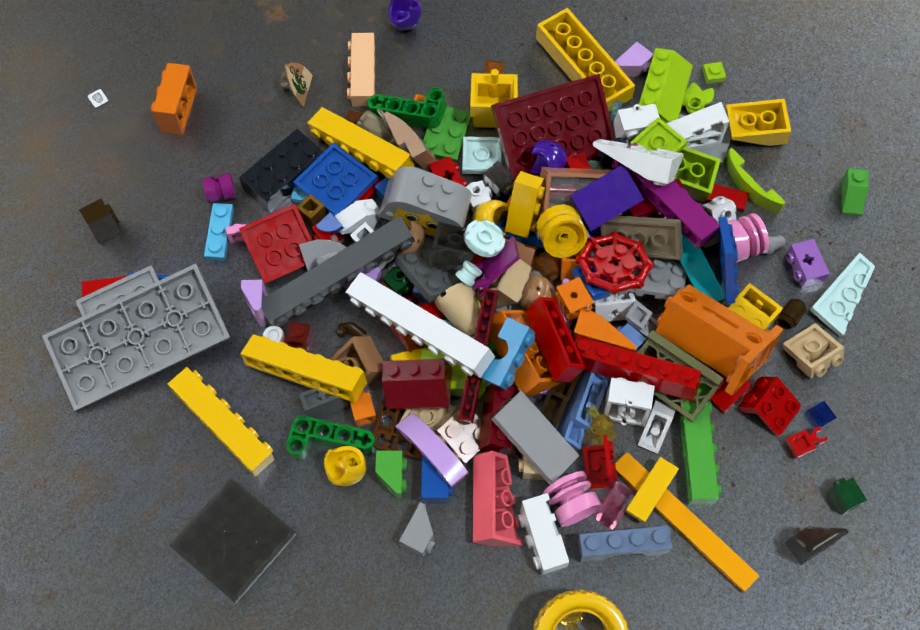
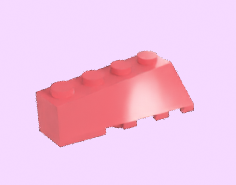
M495 451L473 456V542L486 546H523L522 538H518L516 528L520 527L519 520L515 518L513 505L516 504L515 496L512 495L509 487L512 484L508 456Z

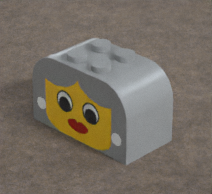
M408 166L400 167L388 181L378 217L392 221L401 216L408 228H410V221H414L422 226L425 234L453 244L463 233L472 194L465 186L425 170Z

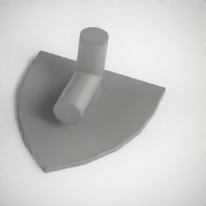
M321 239L299 244L308 271L347 248L341 243Z

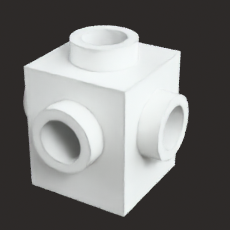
M482 180L472 182L466 186L472 194L469 205L472 212H474L478 205L491 200V197H493L489 186L485 187Z
M723 196L715 197L711 202L702 205L703 208H707L710 215L717 222L718 217L727 216L728 221L737 219L735 203Z

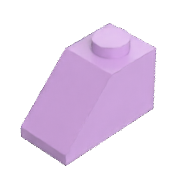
M636 42L615 63L628 77H639L644 72L647 73L649 71L654 54L639 42Z

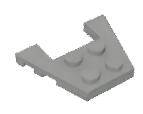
M650 258L654 262V268L650 270L644 281V286L641 289L634 288L619 293L626 294L627 291L635 292L636 296L650 294L654 295V298L667 300L670 296L673 297L679 289L684 288L687 275L683 267L671 259Z

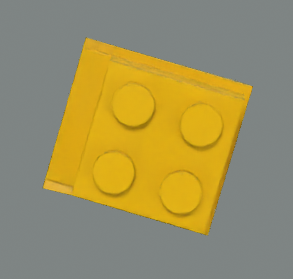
M493 69L491 74H471L470 117H473L474 127L497 128L491 105L518 97V74H499L497 69Z

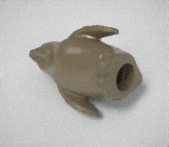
M377 109L381 117L368 110L360 117L356 123L357 126L400 148L381 109Z

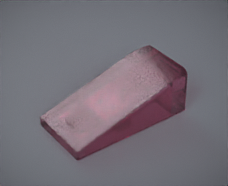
M617 481L598 511L595 520L614 530L635 496L636 491Z

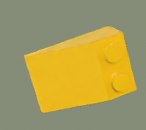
M785 99L726 105L732 140L766 146L788 144L791 127Z

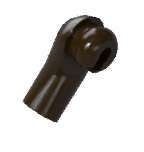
M354 322L340 323L335 331L339 337H344L349 333H352L354 336H365L367 334L365 330Z

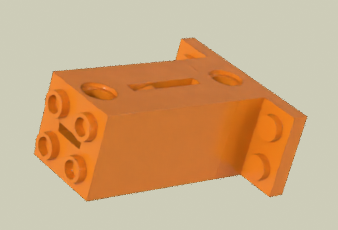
M689 284L685 288L679 289L673 297L670 296L664 304L666 309L657 319L658 327L655 332L727 377L726 382L729 384L725 391L733 395L768 360L784 329L776 325L771 331L769 329L764 331Z

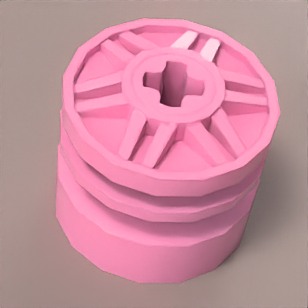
M752 213L740 217L738 221L735 219L728 221V224H732L733 236L735 237V249L737 248L738 261L736 263L748 259L749 256L755 257L758 254L768 252V232L762 219L757 214Z
M584 471L563 476L543 491L544 494L548 493L549 498H551L549 500L550 506L561 505L554 512L561 527L575 524L594 514L602 507L595 492L584 493L591 486L590 481H585L587 476Z

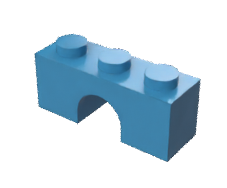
M507 317L497 337L508 344V353L502 359H493L481 378L507 390L508 386L510 387L515 380L514 374L517 368L523 364L525 353L528 347L532 346L536 332L530 327Z

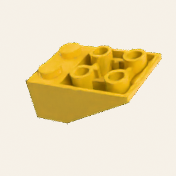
M749 283L736 297L735 303L729 306V309L766 331L777 319L783 307Z

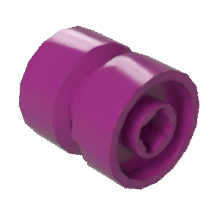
M231 173L221 174L217 179L214 176L202 179L208 203L218 202L222 197L225 200L236 198Z

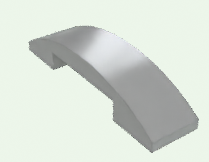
M636 300L626 314L625 319L647 341L648 335L652 330L656 331L658 323L651 316L652 312Z

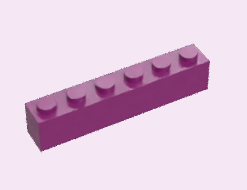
M635 142L631 146H638V144ZM616 160L615 166L618 167L622 163ZM626 167L638 190L667 219L681 220L682 234L697 249L716 236L720 227L717 220L709 216L704 211L702 205L695 202L690 197L688 191L681 188L675 182V179L666 184V186H659L654 184V181L648 180Z

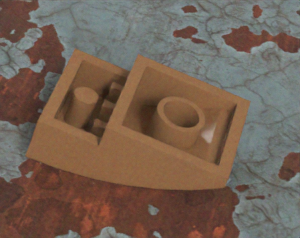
M389 112L383 113L397 145L402 150L411 154L412 159L425 171L429 170L428 164L437 161L430 148L403 120Z

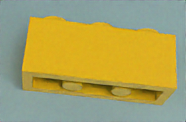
M520 171L514 182L505 227L506 232L525 238L529 237L531 231L535 232L538 221L535 220V217L539 215L542 205L539 203V199H542L545 187H542L544 178Z

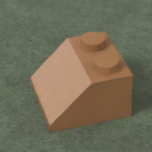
M371 336L352 337L330 358V360H338L345 365L356 366L362 369L367 381L365 387L376 383L382 377L384 361Z

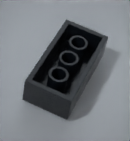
M296 129L239 177L242 188L270 213L292 194L295 187L293 182L324 151L299 129Z

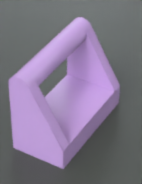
M241 280V289L250 310L259 325L265 327L267 325V317L262 309V299L268 296L263 280Z

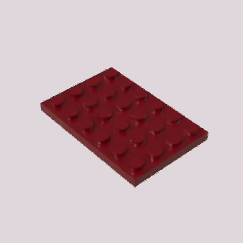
M600 74L491 105L511 182H515L520 171L536 176V174L531 173L537 158V154L532 155V151L538 141L549 140L559 144L564 148L567 157L573 153L579 154L584 152L586 158L590 159L598 156L597 151L599 149L593 146L594 141L599 139L612 141L615 139Z

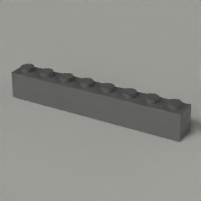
M398 216L263 298V312L269 323L274 326H281L288 322V318L303 313L309 305L320 303L324 296L329 293L338 292L342 285L347 282L352 283L360 272H370L380 262L391 260L395 253L400 250L405 251L413 245L412 243L415 242V239L401 216Z

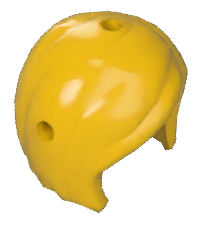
M499 200L485 201L476 207L472 220H477V222L488 220L497 224L503 211H509V206L507 203Z
M342 446L334 450H328L324 458V468L328 479L333 485L342 487L352 486L358 483L365 475L366 460L358 448Z

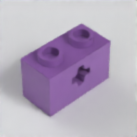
M811 239L790 246L786 253V259L788 264L792 266L794 278L799 282L801 288L824 283L830 273L815 240Z

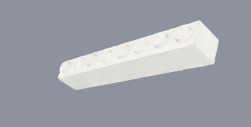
M361 272L346 291L351 297L350 302L356 307H365V311L373 317L378 315L381 317L380 320L389 327L393 324L399 333L404 336L407 334L411 335V339L420 346L423 344L429 346L427 348L429 351L437 356L442 354L445 356L444 359L451 365H460L461 370L469 376L475 374L481 378L495 358V355L488 347Z

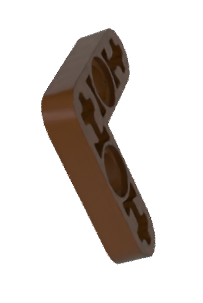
M384 396L373 433L375 449L377 451H400L397 449V444L400 441H406L409 447L407 450L402 451L403 457L422 461V455L419 450L414 449V453H411L413 449L412 442H409L402 434L395 433L401 410L389 411L386 407ZM386 416L391 417L393 424L391 426H384L381 423L382 419ZM382 437H385L386 442L392 443V439H395L393 442V449L390 448L391 446L389 443H383V445L380 446L377 440H381Z

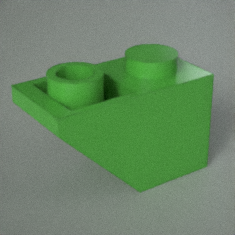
M376 451L375 472L377 479L397 499H402V492L407 491V479H403V471H407V458H403L402 451Z

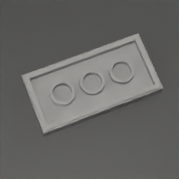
M522 391L518 392L491 419L549 485L554 483L579 457L578 453Z

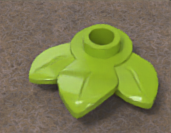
M693 82L686 90L682 106L686 107L687 112L690 114L704 109L706 105L713 101L714 89L709 88L702 91Z

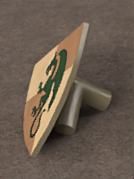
M290 62L284 65L285 71L282 73V77L286 81L281 82V88H290L295 99L304 107L313 75L303 65Z

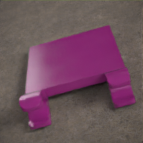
M513 236L505 242L502 251L498 255L488 257L483 262L474 264L482 271V274L476 277L481 280L475 281L473 285V290L482 287L479 290L480 296H483L485 288L488 289L494 280L520 259L516 240Z

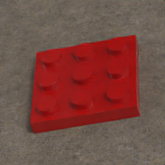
M295 204L239 228L264 284L306 266L299 244L312 241Z

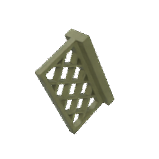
M652 330L648 335V340L637 353L644 354L650 346L657 351L658 359L670 360L679 365L701 370L700 385L705 384L711 388L707 395L697 396L696 394L694 401H696L697 409L692 415L685 411L683 402H689V400L682 398L669 400L665 393L662 395L654 390L653 395L691 422H694L716 391L722 387L724 378Z

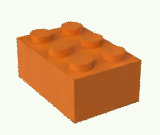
M167 63L166 69L162 71L161 84L156 90V100L151 105V113L155 117V122L158 124L160 132L183 135L196 95L197 85L190 66Z

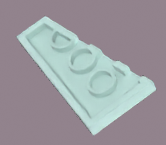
M859 253L809 309L839 337L845 334L848 322L851 321L854 314L853 311L861 299V294L864 288H866L875 266Z

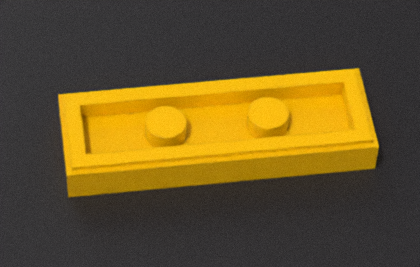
M660 457L625 512L645 523L679 468Z

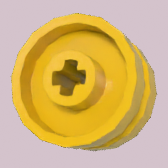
M564 204L552 206L546 209L537 221V231L545 250L553 257L566 258L575 255L587 242L588 233L578 212L572 206Z

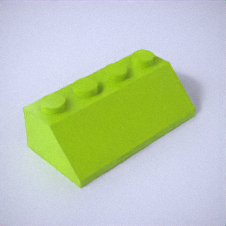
M655 48L639 105L655 104L660 119L665 123L677 120L681 112L693 65L674 50Z

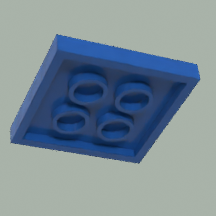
M333 143L293 183L305 195L311 194L322 202L327 212L337 215L356 202L378 180V176Z
M727 216L718 217L720 226V270L726 304L735 303V295L739 294L738 282H736V278H738V267L736 265L738 253L737 248L735 249L732 224H728Z

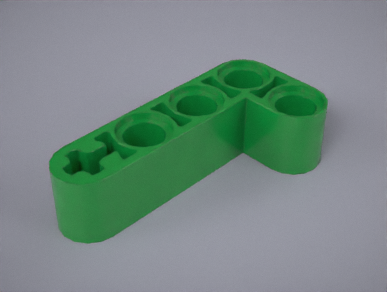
M439 87L431 88L427 92L424 101L380 94L370 96L367 101L370 112L379 117L381 116L377 109H381L384 113L389 112L408 125L426 128L438 127L447 108L444 92Z
M299 416L293 421L286 443L287 451L295 461L306 458L311 443L332 448L352 446L358 448L363 455L372 454L375 450V438L370 431L307 416ZM302 425L309 426L304 432L298 431ZM322 430L329 431L327 436H319ZM342 435L350 436L347 441L339 440ZM366 440H369L365 446L362 445ZM296 445L303 446L298 452L292 451Z

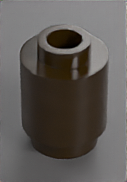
M790 299L778 316L777 321L779 325L788 330L796 327L807 312L805 303L799 299Z

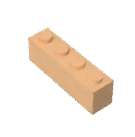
M352 33L351 41H348V52H351V56H348V68H351V72H348L347 77L348 83H351V88H347V98L351 99L352 107H368L367 101L369 97L375 94L374 33Z

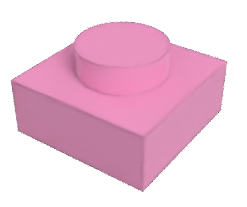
M234 224L226 227L230 243L244 241L239 228L246 224Z

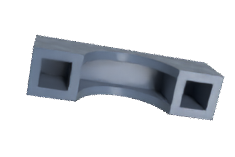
M669 526L579 534L577 539L580 562L598 561L623 554L661 555L668 554L672 549Z

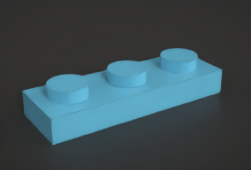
M213 203L204 252L205 260L225 261L229 241L226 227H230L232 223L233 204Z

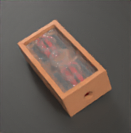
M541 167L540 177L544 178L542 187H545L542 199H539V203L542 204L540 210L544 212L552 206L564 204L572 206L580 214L570 195L611 170Z

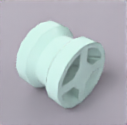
M465 260L463 268L457 271L456 276L465 284L473 286L476 277H479L482 271L471 262Z

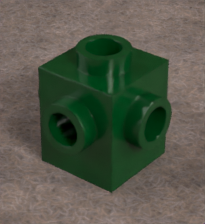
M398 266L391 268L383 278L386 285L400 296L408 295L414 289V284Z

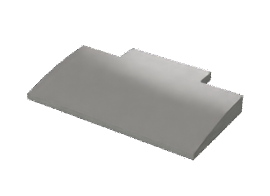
M193 264L162 280H159L152 265L76 300L75 302L82 317L42 335L74 411L89 406L231 338L197 264Z

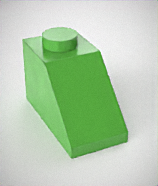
M848 168L841 180L842 214L863 215L869 188L868 170Z

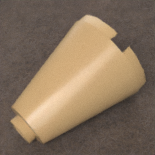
M461 282L446 289L445 292L447 294L441 297L439 295L435 300V305L457 330L474 339L480 308L473 286Z

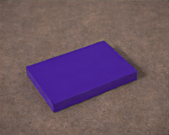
M623 164L570 195L590 231L644 200Z

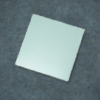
M463 137L462 174H501L502 146L499 137Z

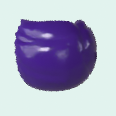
M391 0L388 10L390 22L399 30L413 29L417 26L422 16L420 2L418 0Z
M549 140L538 141L535 144L532 155L537 154V158L531 170L532 174L541 175V167L564 168L566 166L567 155L564 148L559 144Z

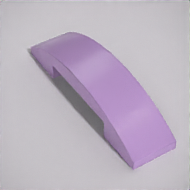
M411 413L396 425L397 430L416 446L451 487L468 474L466 468L446 444L416 415Z

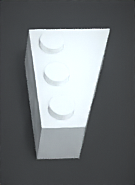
M722 102L666 124L687 140L686 147L695 149L721 143L729 119Z
M548 493L522 501L520 515H518L521 527H525L528 534L525 536L529 549L533 548L535 553L533 557L536 570L540 569L542 575L565 568L569 564L561 534L558 533L554 522L556 521L555 514H551L547 503L550 500Z

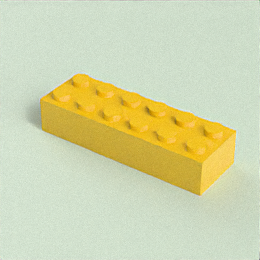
M568 8L537 24L536 39L572 81L600 74L609 112L633 98L635 84Z

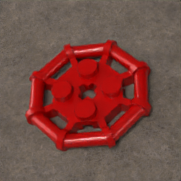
M615 231L612 234L587 238L581 253L576 256V263L580 266L586 278L585 282L588 285L593 284L608 290L614 295L617 292L634 288L641 289L650 270L654 268V262L648 257L643 247L644 244L641 241L632 240ZM612 242V245L609 246H599L600 244ZM591 250L596 253L594 258L588 257ZM636 253L638 254L642 262L636 261L634 257ZM611 262H617V263H618V266H615L614 264H610V263H611ZM589 266L593 267L595 273L591 271ZM635 270H641L638 276L633 275Z

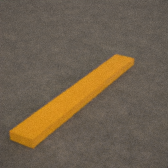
M626 452L615 463L616 471L627 484L638 492L649 472ZM668 489L665 490L654 509L744 593L756 581L759 575Z

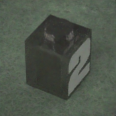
M496 161L483 174V183L489 186L498 197L503 192L505 194L508 193L513 187L514 176L499 161Z

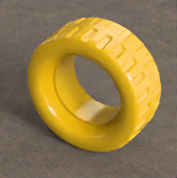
M580 589L565 591L562 594L559 593L553 599L548 600L546 605L538 612L533 630H555L559 622L567 615L574 612H588L599 618L605 630H629L626 619L621 611L610 600L598 593Z

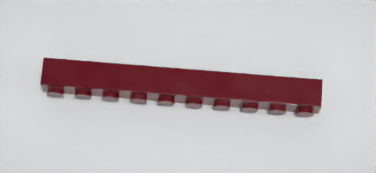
M485 288L474 340L488 347L499 293L498 290ZM475 374L472 376L467 375L458 418L462 422L473 423L482 381V378Z

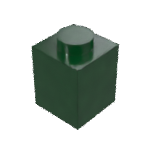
M854 477L848 480L841 478L833 483L834 487L829 491L830 496L842 515L862 506L868 501Z

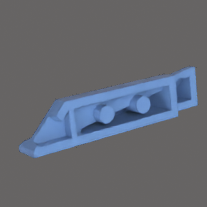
M583 370L556 429L574 450H581L584 431H589L593 428L610 377Z

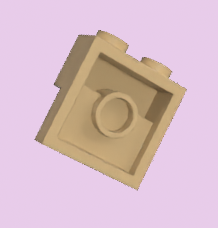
M816 323L783 343V349L797 361V367L811 379L815 376L822 377L832 365L837 367L844 360V347Z

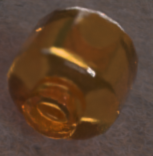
M546 251L534 257L533 267L542 277L548 279L549 282L559 278L558 273L561 272V263L557 257L551 256Z

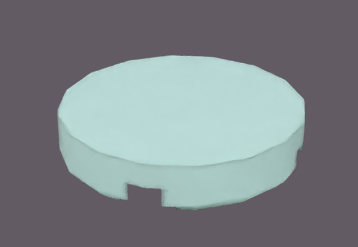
M482 220V222L472 221L464 233V240L468 248L483 257L498 255L505 244L502 230L488 220Z

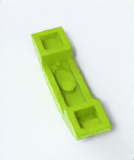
M733 148L729 149L725 162L736 186L741 191L749 193L748 198L760 207L779 214L786 202L773 189L766 193L743 169L745 160Z

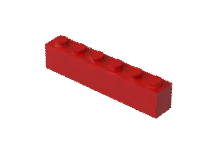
M576 336L574 343L586 367L584 370L610 378H625L627 381L644 382L655 386V391L694 402L700 386L701 370Z

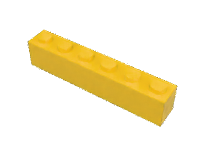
M323 107L307 122L310 134L315 139L323 140L328 146L335 143L357 161L365 163L373 171L383 173L388 179L400 167H414L412 156L408 152Z
M253 334L240 353L246 366L356 403L367 384L364 371L359 367H351L338 360L326 359L320 354L314 355L302 348L296 349L284 342L272 341L265 336L260 337Z
M186 367L167 383L168 386L251 474L256 477L275 460L272 455L274 450L267 442L261 443L257 439L259 435L252 427L246 428L243 424L245 422L244 419L237 412L233 414L229 410L231 406L223 398L219 400L215 396L217 392L210 384L205 386L201 382L203 378L196 370L192 372Z

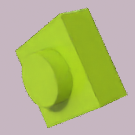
M722 62L703 64L702 70L707 84L724 82L726 80Z

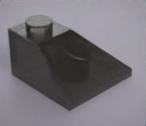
M811 526L801 530L798 527L788 534L790 538L785 544L799 564L802 565L837 543L849 531L844 528Z

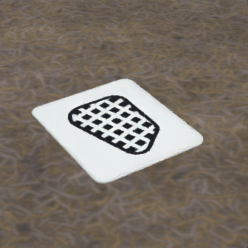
M101 89L87 96L95 108L108 101Z

